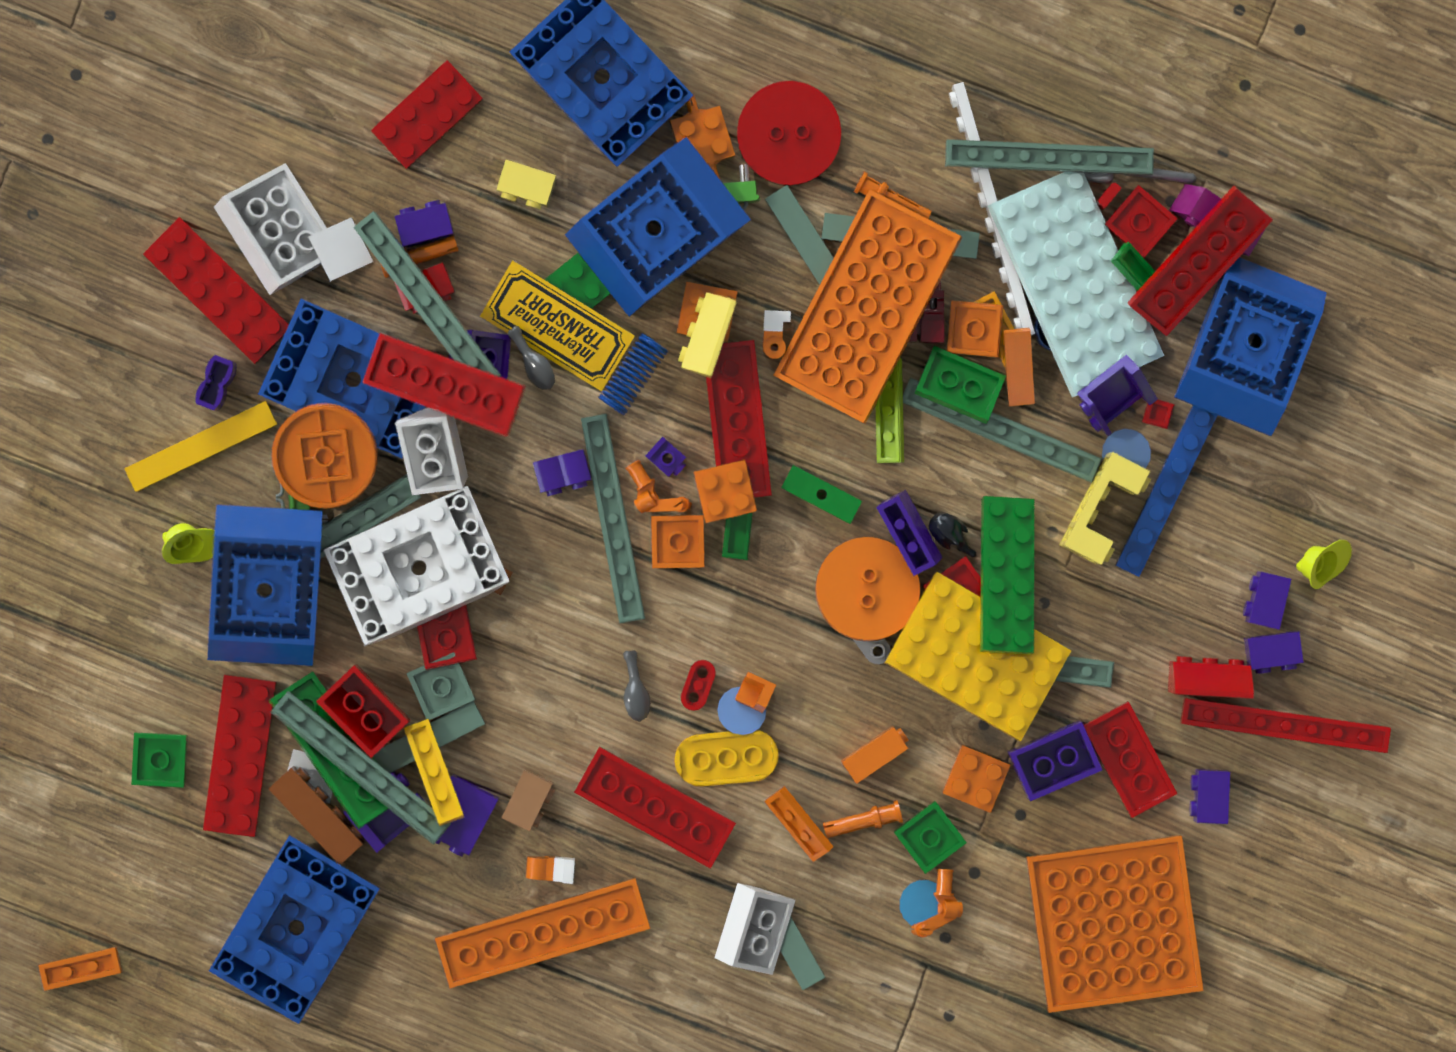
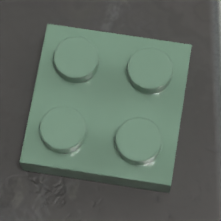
M453 652L433 662L448 660L456 655ZM460 663L425 670L424 665L406 673L426 719L431 720L476 700Z

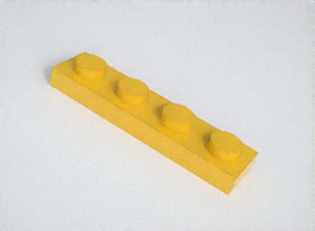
M429 719L405 727L404 731L439 826L463 818L462 809Z

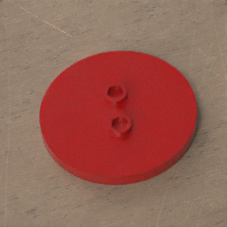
M780 81L760 89L745 104L738 121V146L746 164L759 177L778 185H800L819 177L832 164L841 142V123L834 105L820 90L798 81Z

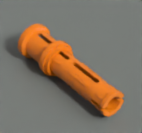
M865 171L854 189V193L858 194L860 192L864 195H867L870 189L927 219L932 210L889 189V185L886 182L880 183L869 177Z
M454 235L445 239L407 250L406 252L417 265L449 253L458 252L459 250ZM381 265L385 278H388V272Z
M895 800L893 804L882 807L872 806L873 808H870L871 811L824 822L826 838L829 839L873 826L880 829L885 824L897 821L903 823L898 800Z

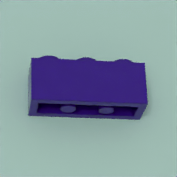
M906 490L884 500L876 507L913 576L931 568L943 558Z

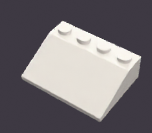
M286 163L223 196L214 206L269 295L288 286L321 265L308 236L320 232L327 227Z

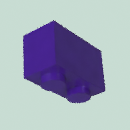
M440 200L425 203V208L415 210V207L399 210L400 215L395 216L403 248L455 235L446 203L441 204Z
M1257 571L1256 576L1253 575L1250 580L1249 591H1252L1250 601H1246L1243 616H1246L1245 622L1280 630L1292 579Z
M1298 631L1244 638L1247 665H1250L1256 674L1271 672V667L1281 666V670L1296 669L1298 663H1304L1300 632Z
M1195 769V775H1191L1190 788L1194 791V801H1190L1189 806L1190 816L1193 817V821L1196 823L1228 824L1230 771Z

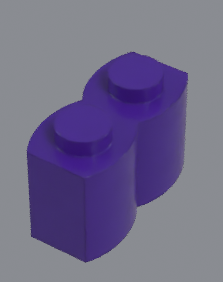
M217 355L210 359L205 370V380L200 384L196 392V404L213 411H219L222 408L227 397V387L232 383L236 375L237 365L235 362Z
M584 449L532 462L540 493L546 492L547 497L563 493L562 487L572 485L573 490L588 486L587 481L592 480Z

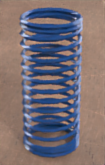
M643 333L638 337L642 343L635 342L637 347L632 346V350L637 354L628 351L632 358L625 356L629 363L622 361V364L626 368L618 366L623 373L615 371L620 378L612 376V379L617 383L609 380L608 382L612 387L605 385L609 392L602 390L603 394L598 396L601 401L622 415H625L628 410L617 401L627 407H631V405L620 396L632 403L634 402L622 390L635 398L638 397L625 385L641 393V390L628 380L644 388V385L631 375L648 383L646 379L634 370L651 378L649 374L636 364L654 373L651 368L639 359L655 369L658 367L645 356L659 364L661 363V361L645 349L664 359V356L660 353L664 355L668 353L667 349Z

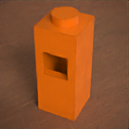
M891 726L845 757L841 762L857 784L906 751L908 747L905 743L909 740L901 728L895 730Z

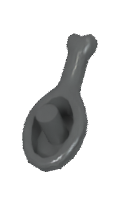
M514 326L508 331V336L515 342L523 356L527 377L536 387L542 390L551 389L555 383V375L550 363L544 356L529 348L522 336L520 327Z
M635 650L625 651L623 657L627 663L629 682L624 691V705L628 715L633 720L641 722L647 718L650 712V696L640 680L637 652Z

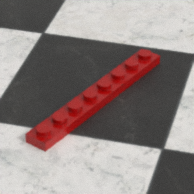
M1184 698L1180 724L1381 753H1388L1391 727L1190 698Z

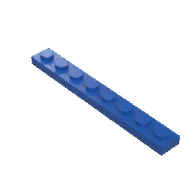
M1192 405L1115 566L1140 577L1218 415Z

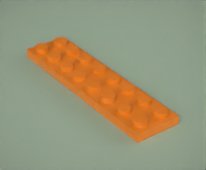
M636 878L435 937L449 988H454L648 930L650 925Z

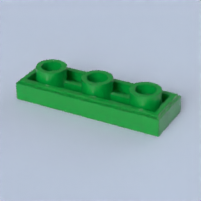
M792 465L781 486L787 492L848 524H851L862 503L856 497L795 465ZM822 489L826 492L825 499L820 500L817 498L818 490Z

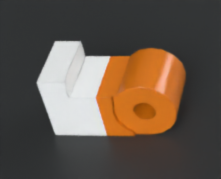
M764 311L763 352L768 358L778 359L785 353L786 345L782 339L783 322H790L791 311Z
M527 856L526 878L573 884L575 858Z

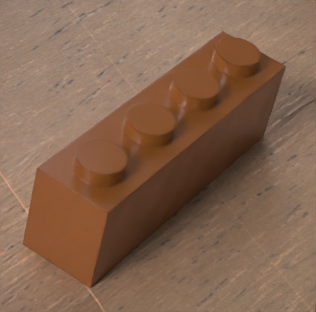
M293 766L269 790L329 855L341 865L365 843L362 839L363 836L354 825L350 826L344 820L346 815L337 805L332 807L326 799L329 797L319 786L313 787L308 781L311 779L308 773L301 767L297 769Z

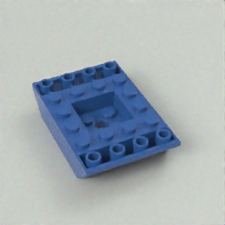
M564 0L509 52L536 84L616 167L626 160L694 96L605 0ZM599 70H605L609 73L610 78L607 83L599 84L594 79L595 73Z
M685 137L663 152L587 213L565 236L630 317L751 221V219L690 140ZM652 220H656L661 224V232L656 236L651 235L647 229L649 222Z
M1239 257L1219 279L1174 398L1271 437L1290 400L1321 319L1327 292ZM1256 334L1261 338L1262 344L1259 348H1253L1249 345L1248 338L1250 335Z
M300 299L258 393V395L294 411L318 403L336 404L345 407L365 421L374 435L377 448L399 458H403L395 424L396 421L426 407L362 383L379 333L303 299ZM351 372H357L361 377V382L356 387H350L347 384L346 378Z
M216 504L207 660L313 666L322 511ZM262 583H268L273 590L269 596L263 597L258 594L257 587Z
M289 835L210 967L209 972L300 1024L380 888ZM300 920L303 923L304 930L301 934L291 932L289 927L291 921Z

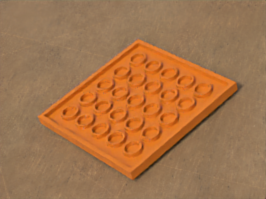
M1181 835L1026 857L1047 1010L1049 1013L1204 991Z

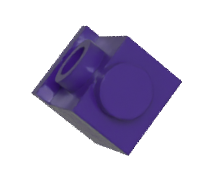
M663 436L645 456L668 477L672 473L677 476L686 466L683 462L686 457ZM669 453L672 455L673 460L671 463L663 462L662 457L664 454Z

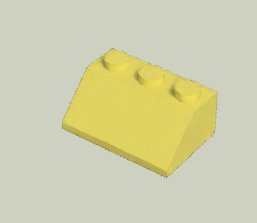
M707 292L705 298L699 297L695 312L699 313L697 322L691 321L686 335L691 338L688 348L682 347L678 359L679 362H682V369L711 378L736 306V300Z

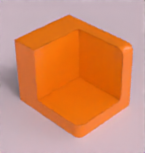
M748 672L744 677L735 700L763 713L776 684Z

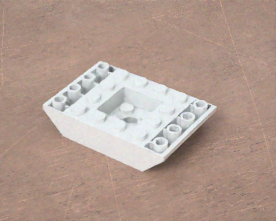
M468 486L324 549L365 646L395 637L434 618L485 597L510 582ZM417 561H423L427 566L425 573L422 575H415L412 571L413 564Z

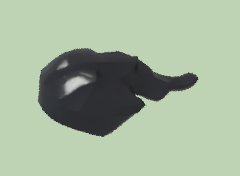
M945 512L937 513L932 517L928 525L934 539L943 548L950 550V546L953 544L956 545L958 551L964 552L972 558L976 556L977 552L966 543L963 532L968 533V529L961 520Z

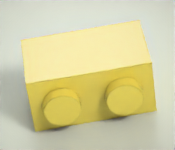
M505 160L496 190L502 193L501 198L516 202V199L519 198L527 201L526 206L541 210V206L548 207L557 177L551 173Z

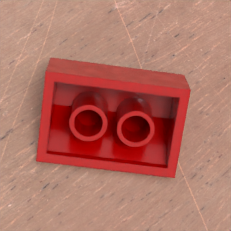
M1177 656L1176 661H1169L1168 692L1181 695L1254 698L1252 669L1250 665H1244V660L1228 659V664L1218 663V658H1203L1202 662H1192V657Z
M357 664L353 665L316 701L370 758L411 721Z

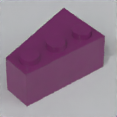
M1185 184L1169 211L1195 228L1221 198L1207 188ZM1264 231L1255 239V241L1244 251L1242 255L1249 256Z

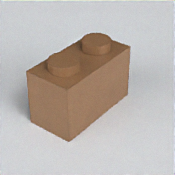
M525 769L502 815V819L529 832L532 826L537 828L544 815L539 811L543 803L549 804L555 792L554 789H551L553 782Z

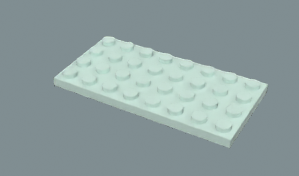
M1063 172L988 205L1072 397L1077 396V392L1125 355L1138 367L1164 356L1150 322L1127 303L1136 293V290L1111 262L1118 249L1108 227L1104 225L1106 222L1083 172Z

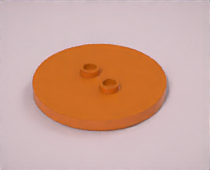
M313 404L293 413L279 428L272 447V464L276 477L282 487L299 502L316 508L340 507L355 500L371 483L378 463L376 441L368 425L353 411L336 404Z
M861 537L846 541L829 553L819 569L815 593L820 612L833 629L854 640L878 641L896 634L906 625L919 602L920 582L918 574L913 576L896 545L879 538Z

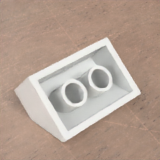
M425 408L396 421L395 424L412 495L463 489L468 474L455 417L431 408Z
M737 883L715 958L733 967L773 975L795 900L758 887Z

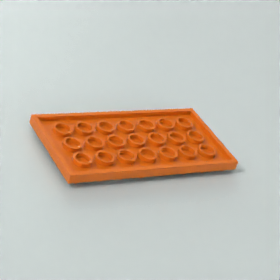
M869 189L773 376L866 424L952 259L962 236Z

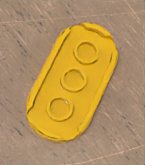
M761 730L745 735L735 734L730 731L695 734L683 740L678 746L675 753V767L681 778L693 786L702 787L755 782L765 779L773 772L778 763L779 753L772 737Z

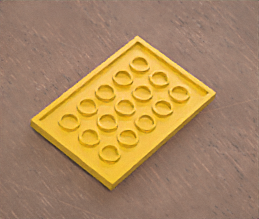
M935 572L884 663L1017 741H1022L1071 650L1034 629V653L1031 655L980 652L981 597L944 575Z

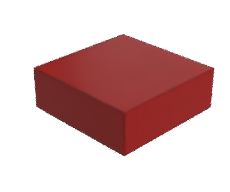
M1117 183L1110 184L1096 201L1101 210H1104L1121 190Z
M1156 400L1151 405L1147 403L1142 423L1168 429L1175 404L1162 400Z

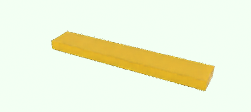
M264 401L124 468L135 492H138L278 424L267 401Z

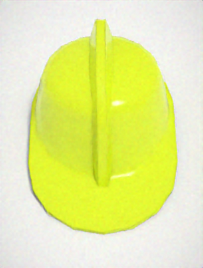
M186 523L174 525L168 532H164L162 535L164 541L162 557L170 564L202 562L213 558L215 530L206 528L196 529Z
M1338 540L1328 547L1312 546L1296 564V568L1309 579L1312 588L1320 589L1346 568L1352 554L1351 544L1347 540Z

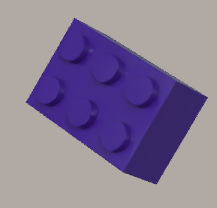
M1079 720L1007 751L1029 801H1033L1102 771L1083 723Z

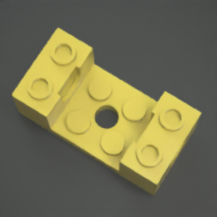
M1114 452L1107 453L1059 546L1097 565L1108 562L1114 552V548L1111 547L1114 541L1087 528L1086 525H1092L1099 511L1095 508L1099 501L1101 502L1106 499L1111 487L1107 486L1108 483L1130 495H1138L1141 492L1144 493L1151 481L1148 478L1150 471Z

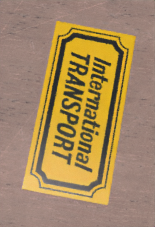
M513 260L480 317L507 334L514 326H519L522 336L530 348L601 392L635 335Z

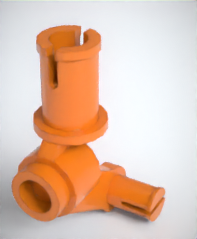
M640 460L633 462L625 468L638 487L636 489L638 492L637 499L634 500V504L642 514L644 512H686L691 508L692 503L686 497L660 499L654 491V478L651 479Z
M937 869L936 892H933V895L939 903L937 908L938 914L912 925L911 928H914V930H911L914 935L922 938L931 935L934 930L962 916L963 904L958 902L954 897V893H952L954 870Z

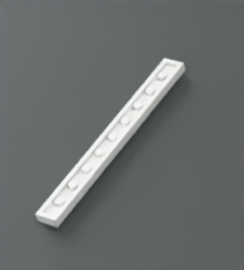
M964 82L952 86L953 92L949 93L952 107H957L960 117L956 118L959 132H964L966 140L980 141ZM970 168L974 183L978 182L981 192L977 193L981 208L986 207L988 217L984 218L988 233L993 232L995 243H992L995 258L1000 257L1002 268H999L1002 283H1007L1010 293H1006L1007 302L1010 309H1015L1017 318H1013L1015 329L1030 328L1031 335H1034V328L1019 276L988 208V205L997 202L988 168Z

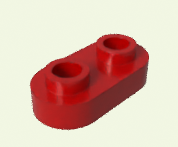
M707 660L694 662L689 670L681 692V702L688 710H699L707 701L716 675L713 664ZM700 668L707 669L708 674L706 677L701 678L698 676L697 672ZM690 693H697L699 699L696 702H691L688 698Z

